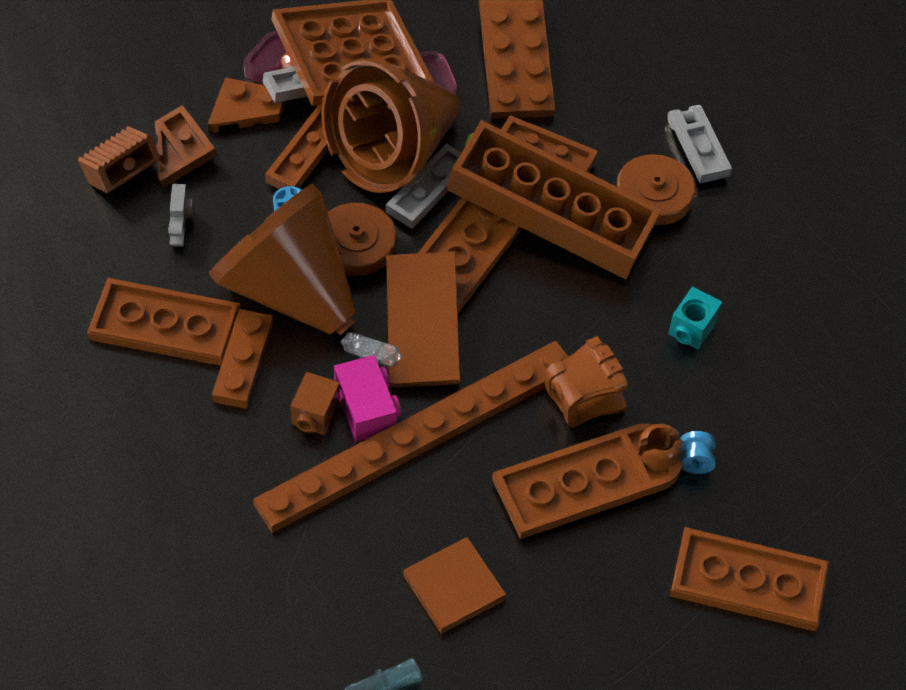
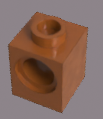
M306 372L290 405L291 424L304 432H316L325 435L340 402V382Z

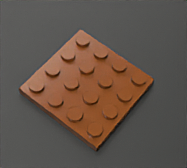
M361 0L273 9L271 20L312 106L322 105L326 87L330 80L336 79L342 72L340 68L351 62L373 58L386 61L434 83L392 0Z

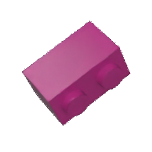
M375 355L334 365V381L340 382V401L356 442L368 439L397 424V416L401 415L400 404L396 395L390 396L387 388L390 387L387 370L384 366L379 367Z

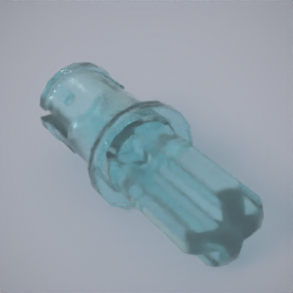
M410 658L384 671L379 668L375 670V675L347 686L344 690H398L414 682L421 681L422 677L415 660Z

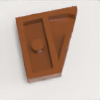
M225 77L208 121V132H219V126L238 124V128H244L257 123L269 124L279 122L286 101L275 103L265 85Z
M183 105L155 121V131L158 139L156 147L161 158L159 160L160 172H158V178L164 188L218 156L215 147Z

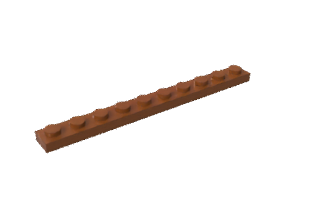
M555 340L253 499L254 507L270 531L274 533L545 388L546 369L552 363L559 360L562 361L569 356Z

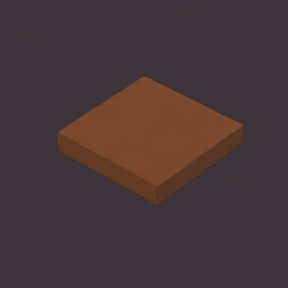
M468 537L403 570L404 578L441 634L506 599V593Z

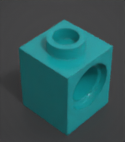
M692 286L674 312L668 334L675 337L680 343L690 345L699 350L718 321L722 301Z

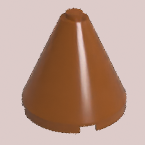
M363 59L344 65L340 68L342 72L338 77L329 81L322 102V128L331 156L338 154L346 167L342 173L352 183L364 190L385 193L408 185L421 172L458 117L460 102L457 95L445 87L380 59Z
M310 184L264 220L265 222L254 232L246 235L208 274L221 287L329 335L335 330L341 335L355 323L351 316L356 313L324 196L314 184Z

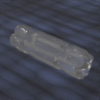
M348 332L346 337L341 340V344L344 345V351L361 357L375 355L377 362L391 367L396 366L398 360L402 358V354L399 353V347L361 336L357 333Z

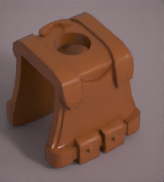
M598 336L587 340L585 345L566 359L552 363L545 371V388L550 397L556 402L570 428L578 427L585 421L613 413L617 415L627 410L622 391L628 389V383L623 368L617 358L614 357V353L609 346L605 345Z

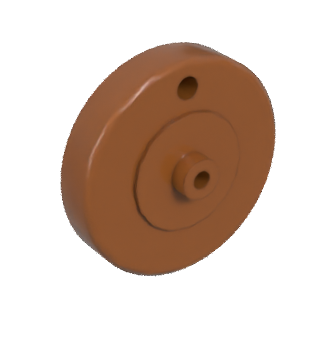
M657 154L639 156L627 162L620 170L616 182V187L662 209L655 225L670 224L683 218L690 211L696 193V184L691 172L679 161Z
M347 203L328 211L346 275H368L387 265L386 255H394L396 251L397 231L394 222L383 210L365 203Z

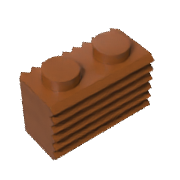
M127 126L126 130L122 129L121 133H116L115 137L111 136L110 140L106 139L105 144L100 143L99 147L95 146L94 150L90 149L89 154L84 153L83 157L79 156L78 162L90 186L99 188L100 191L102 190L108 194L158 162L161 158L150 135Z

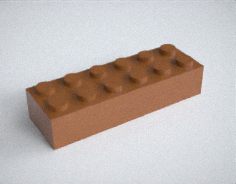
M483 120L480 121L454 164L447 186L448 191L624 279H627L662 210Z

